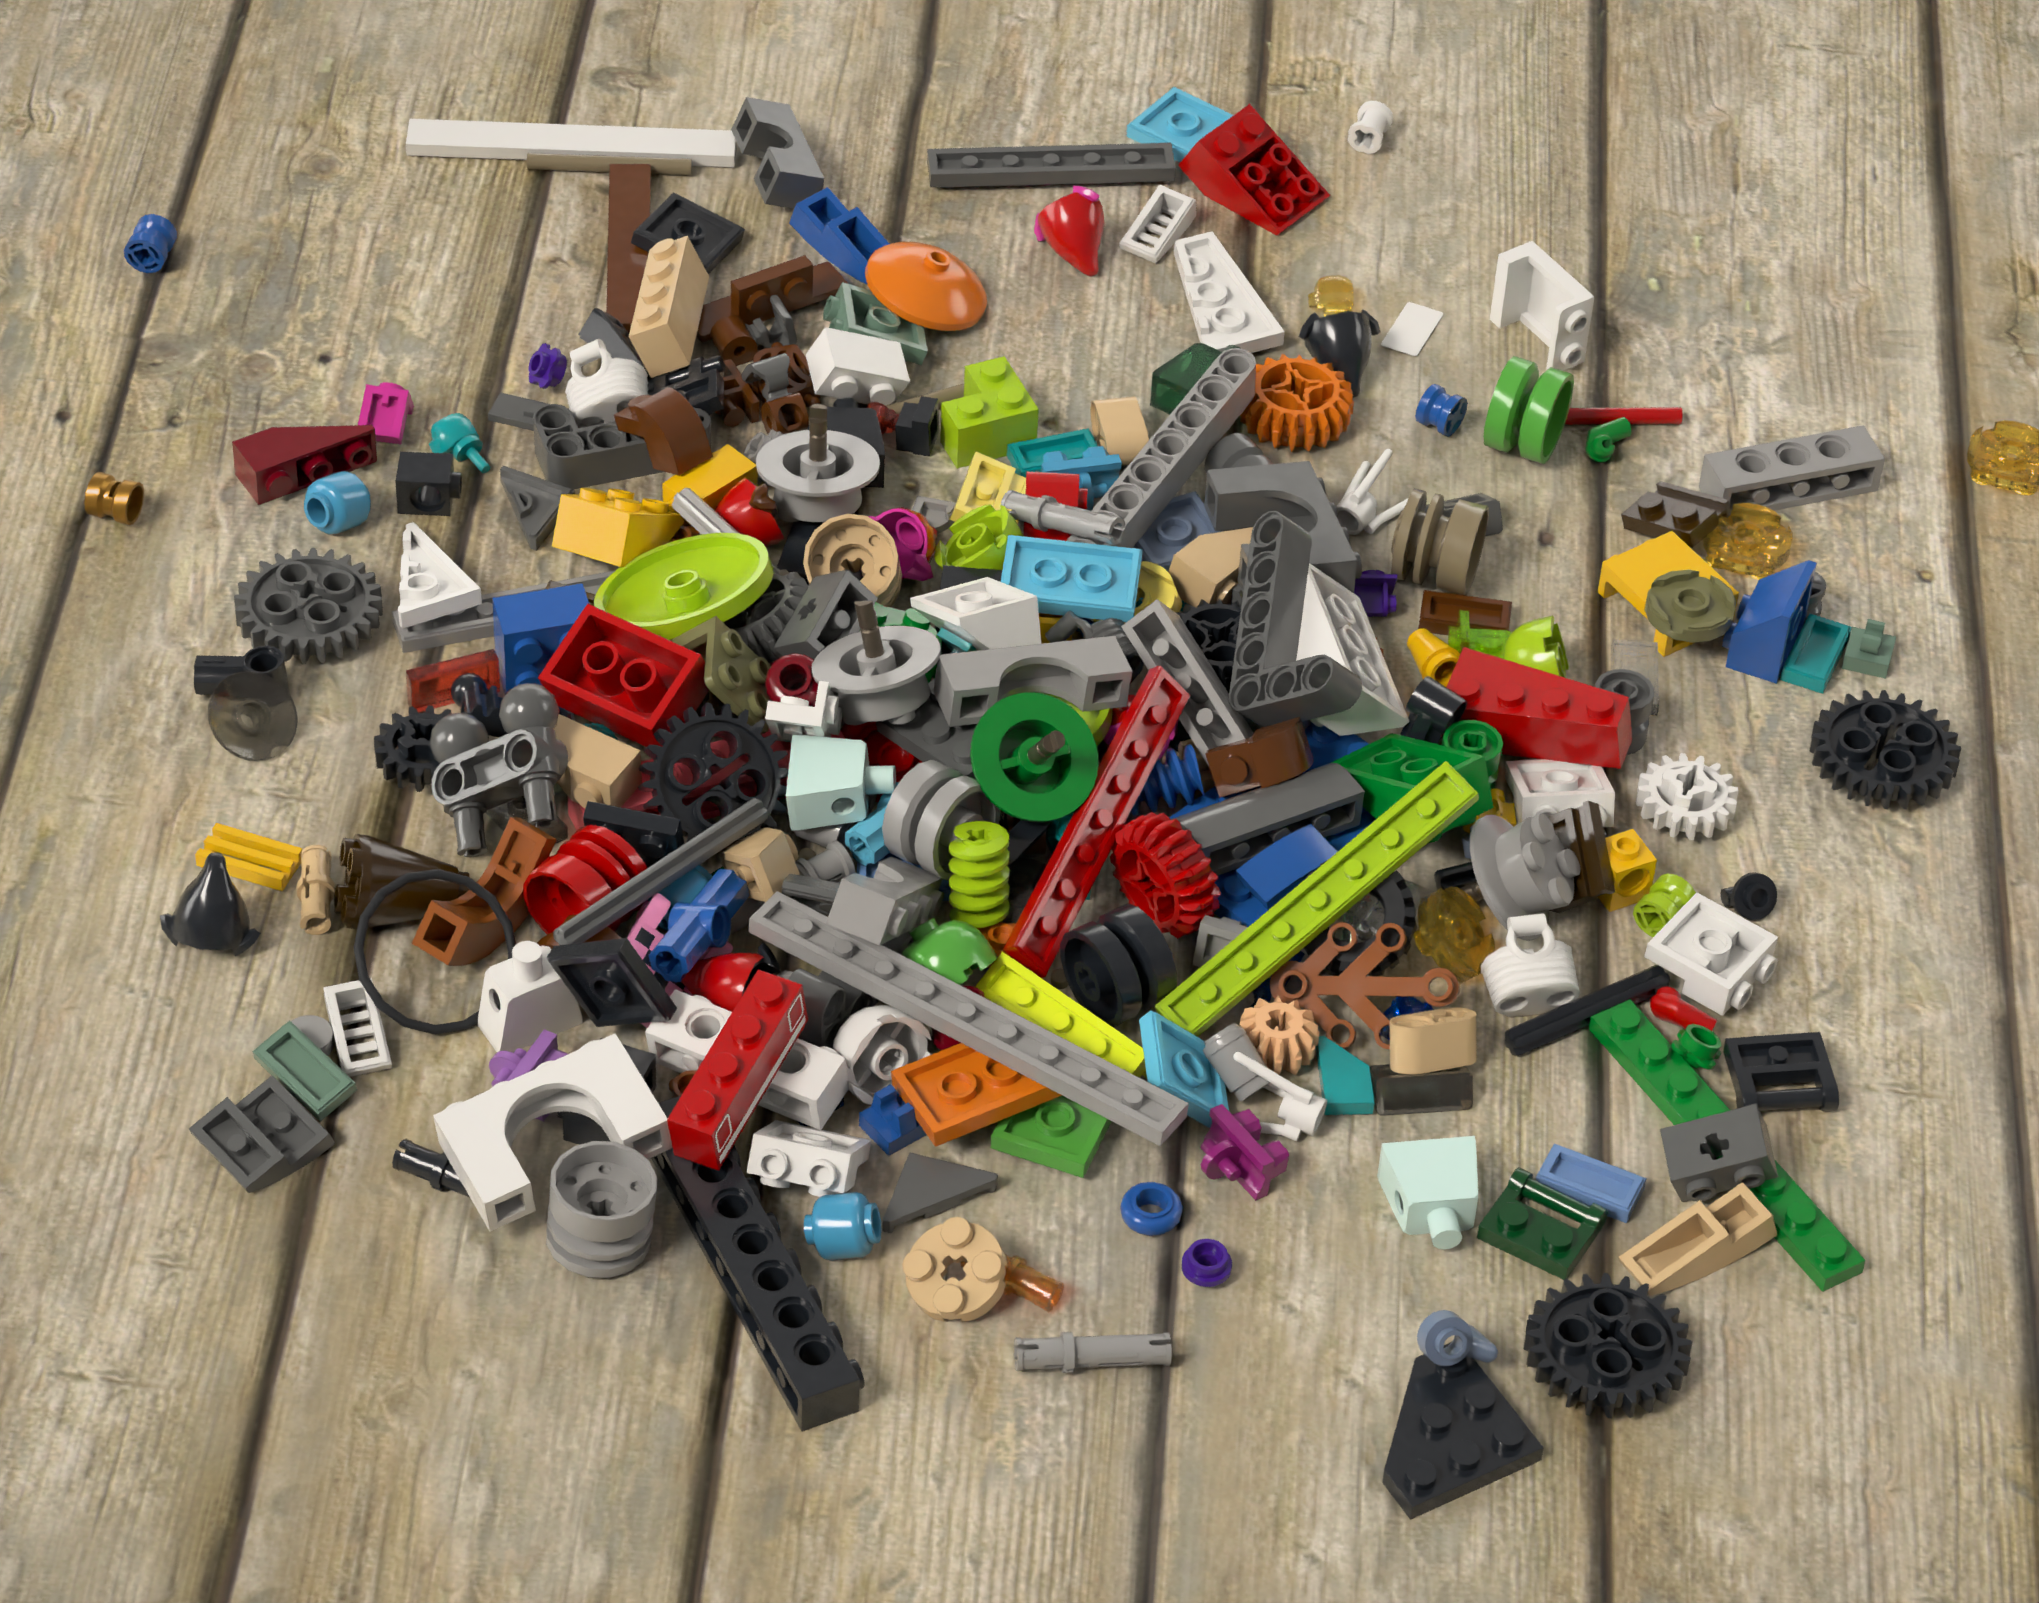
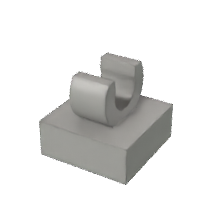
M1205 915L1200 922L1192 965L1203 966L1248 927L1241 925V921L1226 917L1218 919Z

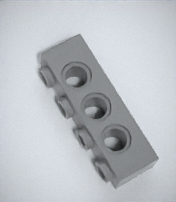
M1864 425L1705 454L1699 488L1702 493L1729 500L1731 515L1728 518L1720 517L1718 519L1720 521L1878 491L1885 458Z

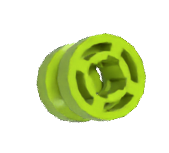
M1669 873L1661 875L1650 887L1649 894H1645L1635 905L1633 910L1635 922L1647 935L1654 937L1696 894L1691 884L1678 875Z

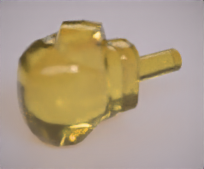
M1341 275L1326 276L1318 279L1315 284V290L1308 294L1309 307L1322 309L1323 316L1346 311L1353 312L1354 288L1351 280Z

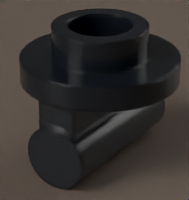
M1752 872L1739 878L1733 887L1721 889L1720 897L1725 907L1733 906L1740 916L1750 920H1759L1769 915L1774 909L1777 902V888L1768 876Z

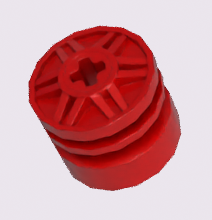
M590 824L579 828L569 841L564 842L559 847L555 855L546 858L528 875L523 884L524 900L536 923L546 934H549L560 927L569 915H578L647 869V866L636 850L620 835L605 827ZM646 901L608 925V927L616 932L620 924L628 921Z

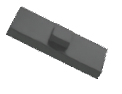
M500 392L488 413V421L534 431L533 415L539 407L548 403Z

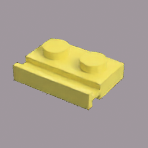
M975 452L950 520L955 522L968 512L983 505L991 504L995 510H1000L1001 501L1006 492L1013 490L1025 494L1026 478L1016 474V468Z

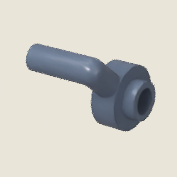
M1440 1310L1430 1314L1421 1323L1417 1333V1343L1420 1350L1437 1365L1451 1366L1460 1362L1466 1356L1490 1363L1498 1356V1349L1475 1327L1468 1325L1456 1313L1449 1310ZM1454 1336L1453 1341L1444 1348L1445 1341L1449 1337Z

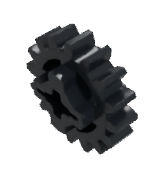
M428 705L425 713H418L414 707H409V716L403 717L398 713L392 714V725L388 723H381L379 725L380 735L374 736L375 761L377 769H383L385 780L397 777L398 787L401 789L409 783H414L417 792H422L425 784H432L434 771L440 763L434 759L429 745L431 733L439 720L448 714H452L450 709L444 710L441 714H435L432 705Z

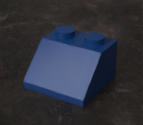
M1807 560L1759 579L1752 595H1743L1736 615V619L1739 621L1738 623H1732L1723 639L1722 647L1729 649L1726 668L1777 684L1782 668L1805 624L1817 566L1816 562Z

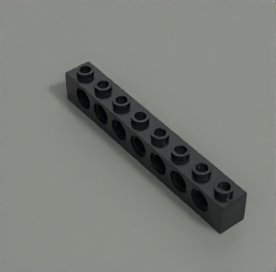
M681 1096L658 1103L667 1118ZM735 1145L719 1171L675 1156L673 1147L652 1157L653 1163L801 1431L859 1412V1390L864 1388L865 1385L862 1370L855 1359L848 1360L843 1351V1341L837 1325L833 1321L828 1323L822 1314V1303L819 1294L812 1284L807 1286L801 1276L800 1262L795 1251L792 1248L786 1249L783 1245L776 1217L772 1212L765 1213L761 1206V1197L755 1180L752 1177L746 1178L744 1176Z

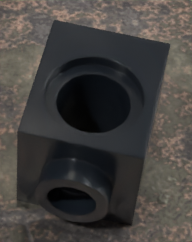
M400 452L395 480L397 514L451 516L453 498L460 499L462 493V473L454 472L453 454Z

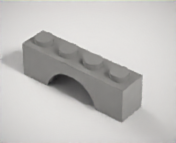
M1116 636L943 654L939 656L937 661L933 692L949 727L977 724L984 713L995 703L1010 695L1024 692L1047 693L1061 697L1074 704L1082 712L1127 706L1132 669Z
M889 857L879 862L874 878L857 873L842 878L826 924L880 946L928 921L929 918L937 916L944 898V893L939 891L943 879L921 868Z

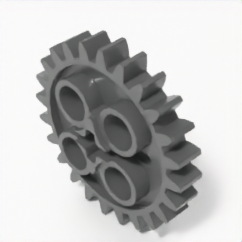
M311 548L308 556H301L297 549H293L292 558L285 559L277 553L275 554V564L273 565L261 560L259 562L260 573L248 570L246 572L247 582H239V594L234 595L236 625L241 627L243 639L251 638L252 648L267 645L280 649L284 655L285 662L289 661L293 655H300L301 663L306 664L310 655H316L318 660L323 663L326 660V653L329 652L342 658L344 646L358 650L359 638L364 640L372 638L371 629L379 628V616L383 615L381 585L376 584L375 573H366L365 563L363 562L352 565L351 555L349 554L339 560L335 559L334 550L332 549L324 556H318L316 548Z

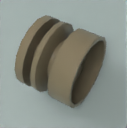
M1414 488L1410 493L1406 506L1399 515L1391 547V574H1397V579L1404 581L1408 576L1412 563H1414L1413 583L1422 585L1430 568H1437V589L1467 596L1476 575L1485 541L1489 507L1459 499L1450 517L1444 516V496L1435 493L1426 512L1427 492Z

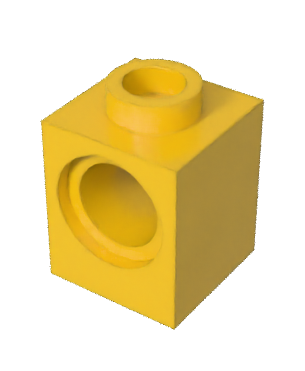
M1634 829L1605 838L1615 893L1610 895L1605 893L1598 896V898L1609 912L1638 903L1645 894H1649L1650 887L1653 885L1657 859Z

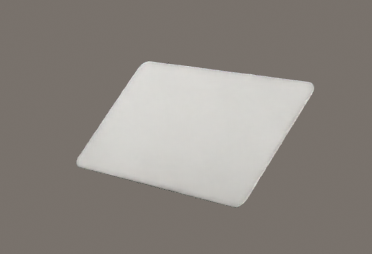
M1408 302L1381 345L1417 356L1443 316V313Z

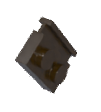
M1660 481L1656 484L1657 491L1654 493L1648 491L1621 514L1624 529L1655 538L1673 531L1690 548H1693L1719 526L1718 519L1720 517L1728 518L1731 515V509L1727 499Z
M1586 801L1583 802V806L1578 808H1568L1548 816L1553 824L1555 834L1560 839L1564 849L1572 850L1580 864V874L1574 877V896L1572 901L1567 906L1549 911L1560 914L1597 900L1598 896L1605 893L1609 895L1615 893L1599 804Z

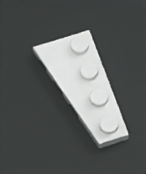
M1213 231L1175 241L1174 256L1207 365L1212 364L1222 352L1228 349L1240 348L1254 353L1284 344V330Z

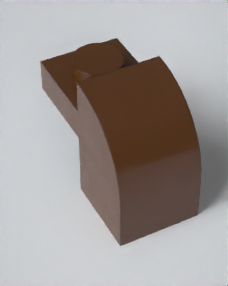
M667 387L654 395H642L633 398L628 402V407L614 414L619 431L644 437L653 469L680 476L713 457L700 417L689 401L673 388Z
M1300 717L1256 729L1250 738L1209 749L1205 753L1219 798L1258 786L1266 788L1286 781L1308 770L1314 762Z

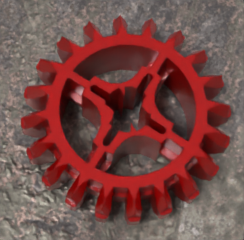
M1150 812L1145 816L1141 815L1133 819L1115 833L1116 841L1111 849L1113 853L1109 857L1110 862L1116 867L1112 873L1120 882L1121 887L1119 891L1125 893L1129 900L1128 904L1139 907L1152 918L1162 933L1170 932L1171 935L1178 939L1199 930L1200 922L1205 915L1214 917V912L1220 908L1217 898L1221 895V892L1214 883L1218 876L1211 870L1209 865L1211 859L1204 855L1201 850L1202 844H1197L1192 838L1191 830H1183L1177 819L1170 820L1165 813L1156 815Z

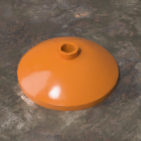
M911 241L885 245L872 253L865 269L866 282L873 295L894 314L922 327L941 331L967 329L975 325L982 318L987 306L985 289L975 272L958 257L933 245Z

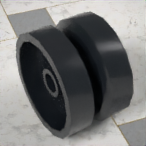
M1128 903L1099 916L1097 922L1090 921L1065 933L1061 940L1060 959L1065 978L1074 997L1081 1006L1112 1027L1118 1026L1137 1016L1140 1009L1147 1010L1155 1007L1156 1004L1177 988V970L1172 952L1162 932L1152 918L1139 907Z

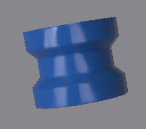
M1435 383L1422 395L1416 409L1415 418L1417 422L1425 426L1430 424L1436 426L1439 433L1449 437L1461 425L1467 411L1468 402L1466 398L1458 394L1448 395L1444 387Z

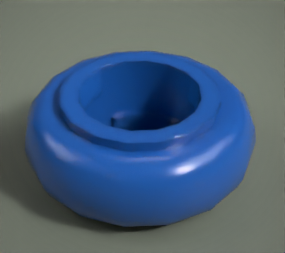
M1144 1182L1131 1187L1124 1194L1120 1205L1122 1219L1133 1231L1147 1236L1163 1235L1171 1231L1180 1222L1183 1211L1181 1200L1175 1191L1164 1184L1156 1182ZM1151 1204L1162 1208L1163 1211L1148 1213L1139 1207Z

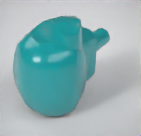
M453 413L432 425L431 436L433 440L429 443V446L433 453L453 454L458 462L469 458L483 474L490 470L491 466L479 454L483 443L479 439L473 424L465 415Z

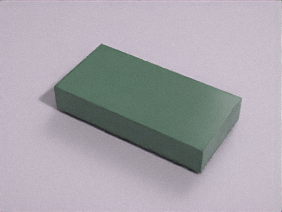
M290 1020L252 1051L254 1059L270 1075H273L320 1122L357 1091L356 1083Z

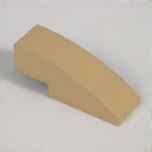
M1742 1182L1707 1207L1699 1200L1620 1255L1619 1260L1640 1286L1645 1283L1649 1284L1648 1295L1652 1296L1697 1281L1732 1264L1777 1236L1773 1215Z

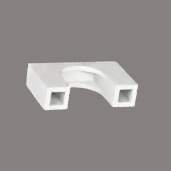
M616 1033L601 1040L590 1041L575 1052L555 1061H546L535 1070L510 1081L499 1082L490 1090L466 1101L455 1102L445 1108L444 1111L433 1115L439 1144L490 1232L536 1211L531 1182L512 1152L511 1145L518 1132L527 1123L539 1116L561 1111L585 1115L603 1128L611 1142H617L634 1148L647 1159L672 1149L667 1123L668 1118Z

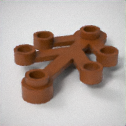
M1345 922L1334 924L1328 931V939L1304 962H1286L1272 974L1270 980V990L1274 999L1279 995L1281 1001L1287 1004L1298 999L1300 1008L1312 1010L1313 1018L1326 1032V1037L1343 1049L1350 1047L1355 1042L1356 1029L1349 1021L1338 1019L1318 995L1339 996L1374 1032L1376 1043L1380 1047L1390 1050V1044L1384 1043L1381 1039V1031L1386 1026H1390V1020L1366 996L1423 997L1432 1006L1446 1007L1454 1003L1460 993L1458 978L1454 973L1445 968L1431 969L1423 977L1367 976L1390 953L1398 952L1405 946L1406 933L1401 926L1395 923L1382 925L1376 933V940L1339 976L1318 975L1340 952H1348L1356 946L1358 933L1352 925ZM1341 928H1347L1352 935L1350 943L1346 946H1338L1334 940L1335 933ZM1388 929H1396L1400 934L1399 943L1394 947H1387L1383 943V934ZM1291 976H1298L1302 980V989L1296 994L1288 993L1285 988L1286 980ZM1436 978H1443L1448 984L1447 992L1442 996H1434L1430 991V984ZM1338 1025H1345L1350 1031L1349 1039L1344 1043H1337L1333 1039V1030Z

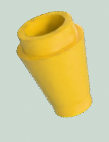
M1424 628L1415 630L1408 637L1407 647L1415 660L1422 678L1430 676L1446 687L1460 653L1430 633L1429 630Z

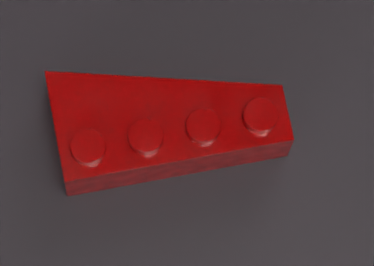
M1463 647L1446 686L1468 701L1467 707L1459 721L1477 720L1496 728L1502 736V754L1621 769L1633 739L1629 697Z

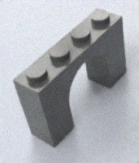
M1310 461L1207 470L1204 507L1215 531L1254 527L1256 521L1264 513L1276 510L1309 532L1312 539L1309 563L1354 593L1355 579H1360L1362 574L1361 558L1358 552H1353L1350 546L1348 530L1346 527H1341L1338 521L1336 505L1334 502H1329L1326 496L1324 481L1321 477L1317 478ZM1241 544L1238 583L1242 592L1244 591L1250 544Z

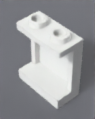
M1533 241L1499 254L1490 320L1499 329L1521 321L1549 347L1546 369L1552 367L1564 371L1585 361L1594 296Z

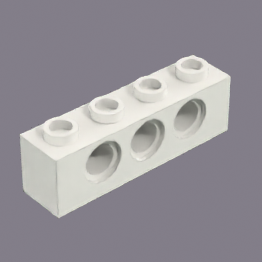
M675 989L670 998L677 1006V1010L671 1020L652 1022L645 1031L648 1049L650 1053L656 1054V1063L679 1073L689 1070L697 1071L732 1012L714 1005L703 996H691ZM797 1038L758 1105L822 1130L849 1089L846 1058L832 1048L826 1046L818 1047Z

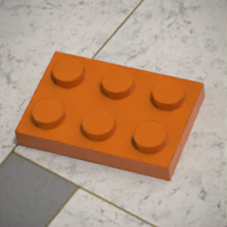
M963 1043L891 1071L892 1085L905 1104L909 1103L914 1108L916 1120L935 1147L1062 1096Z

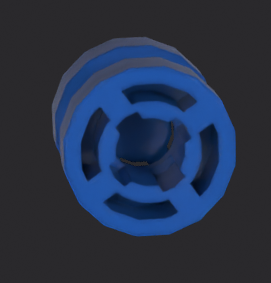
M148 214L141 217L133 231V235L130 236L124 248L126 261L140 272L155 273L159 271L177 239V231L174 225L160 215Z

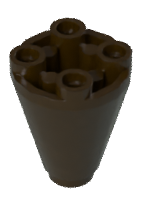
M355 834L353 839L343 838L341 842L340 866H344L346 869L344 885L337 884L335 888L334 912L341 913V921L346 924L347 928L358 929L361 914L378 890L406 873L440 869L470 876L468 872H460L456 866L369 835ZM440 879L410 882L384 898L370 918L368 928L423 919L431 900L451 901L461 897L470 889L464 885Z

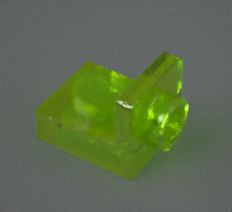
M1459 610L1457 627H1449L1448 645L1456 649L1460 654L1463 647L1503 659L1505 643L1511 631L1470 629L1469 611Z

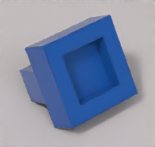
M891 1084L875 1092L871 1107L859 1113L860 1128L888 1156L927 1135L915 1118L914 1108L909 1103L905 1104Z

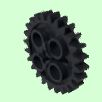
M1863 690L1861 700H1857L1848 693L1845 696L1844 704L1833 700L1831 701L1829 711L1823 709L1820 711L1819 720L1814 722L1809 752L1814 753L1812 765L1821 767L1819 777L1821 779L1833 778L1831 788L1833 790L1844 787L1848 788L1847 799L1851 800L1860 794L1865 796V806H1870L1874 799L1881 800L1884 809H1889L1891 801H1897L1903 809H1907L1910 799L1923 806L1925 805L1927 795L1938 799L1942 788H1950L1952 778L1956 777L1960 762L1961 746L1956 745L1958 734L1948 732L1949 720L1936 721L1938 713L1936 708L1926 712L1922 711V700L1920 699L1910 705L1905 703L1906 698L1903 693H1900L1896 700L1889 699L1886 690L1881 691L1879 698H1873L1867 690ZM1896 732L1895 740H1892V735ZM1875 758H1876V759H1878V763H1877L1876 766L1874 767V762H1875Z
M706 703L702 706L701 716L699 717L691 706L683 711L685 724L674 715L667 720L671 733L661 728L654 732L653 735L661 746L649 744L644 748V752L653 759V762L643 763L639 766V771L651 777L650 780L642 783L638 788L640 791L652 792L653 798L647 801L643 808H657L660 813L659 815L680 819L684 843L713 825L707 822L701 814V806L704 801L712 802L719 808L720 820L753 798H758L763 802V806L769 812L768 819L737 840L761 830L760 827L775 829L778 825L770 814L781 815L787 810L777 800L778 797L786 796L787 786L780 784V780L788 776L789 769L779 768L777 762L787 755V751L773 752L770 746L777 740L778 735L772 734L764 738L760 734L765 724L763 719L752 726L747 724L749 710L747 709L740 712L736 718H732L730 704L726 703L721 707L718 715H715L712 704ZM713 736L721 737L728 743L730 751L728 758L717 757L712 752L710 741ZM745 754L748 756V762L723 779L719 785L713 787L689 805L682 803L684 796L710 779L713 774L725 768L741 755ZM675 763H682L690 768L693 774L691 785L680 784L673 775ZM746 774L755 780L757 784L755 797L746 796L740 791L738 786L740 775Z
M1608 1273L1603 1274L1601 1284H1594L1587 1274H1583L1581 1286L1579 1287L1570 1280L1564 1279L1562 1291L1559 1292L1553 1288H1548L1545 1301L1536 1300L1533 1315L1528 1316L1523 1349L1528 1351L1527 1367L1537 1368L1535 1376L1537 1383L1551 1381L1548 1392L1550 1397L1557 1396L1563 1392L1567 1394V1408H1571L1578 1401L1584 1402L1586 1415L1590 1416L1596 1406L1604 1408L1607 1419H1612L1615 1408H1622L1629 1418H1633L1637 1404L1647 1412H1653L1655 1398L1667 1404L1670 1399L1671 1390L1679 1391L1682 1386L1683 1376L1688 1374L1692 1340L1687 1339L1688 1324L1678 1323L1679 1308L1664 1310L1666 1295L1661 1294L1651 1299L1647 1296L1649 1284L1645 1283L1637 1290L1631 1289L1628 1276H1625L1619 1285L1612 1284Z

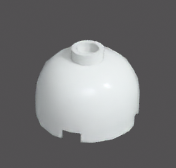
M888 1005L866 1007L852 1014L840 1027L833 1043V1049L846 1058L849 1076L848 1090L863 1103L872 1105L875 1092L890 1084L892 1085V1070L932 1055L927 1051V1038L931 1040L930 1033L923 1024Z

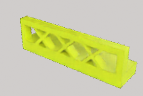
M1004 952L999 955L975 986L983 991L984 996L995 1004L1139 1078L1141 1075L1147 1078L1144 1052L1141 1046Z

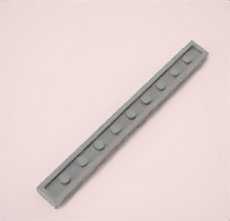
M778 891L749 918V933L1159 1146L1168 1139L1187 1117L1189 1103L883 945L879 946L827 925V916Z

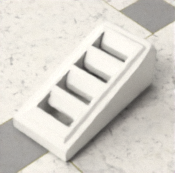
M1159 185L1119 243L1120 249L1156 264L1195 219L1196 200ZM1163 212L1166 213V214H1169V215L1173 216V219L1168 218V217H1166V216H1164V215H1161V214H1162ZM1156 221L1167 226V228L1165 229L1153 223ZM1148 230L1157 235H1160L1161 237L1158 239L1149 234H1146L1145 232ZM1140 239L1154 245V247L1150 248L1137 241Z
M360 980L323 987L330 1025L333 1029V1038L341 1069L349 1077L392 1068L380 1011ZM366 1005V1011L340 1016V1010ZM370 1020L371 1025L343 1030V1025ZM374 1036V1041L350 1046L346 1044L347 1040ZM377 1050L379 1056L351 1062L349 1057L350 1055Z

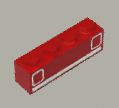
M757 970L667 1119L675 1156L719 1171L808 1022L802 984Z

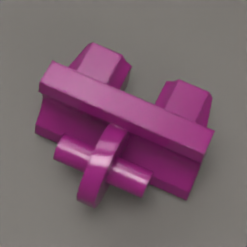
M1223 1104L1211 1108L1209 1116L1212 1118V1125L1200 1146L1205 1153L1201 1162V1170L1209 1179L1215 1180L1226 1176L1230 1181L1237 1180L1255 1201L1267 1196L1271 1179L1282 1174L1287 1169L1289 1151L1279 1141H1272L1262 1146L1257 1142L1260 1138L1262 1127L1259 1119L1250 1109L1231 1114Z

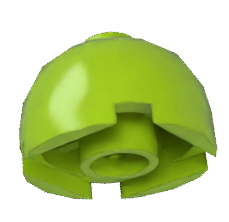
M991 504L983 505L968 512L951 525L949 530L953 536L947 541L946 545L941 539L936 545L934 559L941 570H943V565L1003 570L1008 535L1023 536L1016 520L1005 506L1000 505V510H995Z
M1554 616L1538 618L1521 624L1510 634L1505 643L1503 658L1505 660L1566 678V670H1570L1563 638L1558 623L1554 624Z

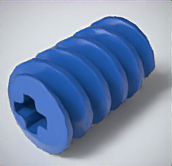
M1191 744L1185 746L1183 760L1179 759L1173 748L1167 749L1164 764L1158 758L1131 810L1134 817L1139 816L1142 801H1145L1151 812L1154 813L1157 812L1159 798L1161 797L1164 798L1170 809L1176 807L1177 794L1181 793L1189 805L1194 803L1196 790H1200L1204 796L1196 753Z

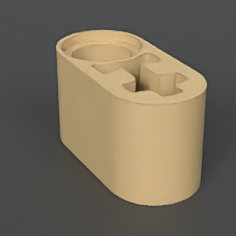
M1133 396L1093 400L1091 402V426L1098 446H1104L1109 455L1119 454L1122 462L1121 466L1129 465L1149 441L1147 428L1137 398Z
M1458 1007L1442 1008L1400 1015L1390 1019V1069L1396 1073L1423 1074L1469 1066L1477 1061L1476 1012L1471 1009Z

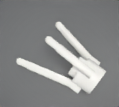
M1386 449L1368 474L1367 471L1370 468V463L1364 461L1361 464L1342 500L1336 506L1338 521L1341 527L1347 528L1348 534L1356 535L1363 529L1367 533L1373 534L1381 524L1399 515L1406 506L1408 498L1376 516L1377 501L1368 492L1392 456L1393 452L1391 449Z
M1241 1052L1234 1053L1233 1058L1235 1061L1270 1082L1263 1088L1283 1098L1278 1117L1284 1119L1285 1124L1260 1122L1262 1127L1261 1133L1281 1135L1294 1141H1298L1301 1132L1314 1136L1323 1118L1327 1099L1314 1095V1092L1295 1085Z

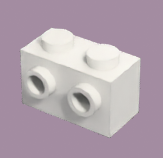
M825 327L806 353L814 392L818 395L838 399L853 398L858 403L883 407L895 403L910 382L900 342Z

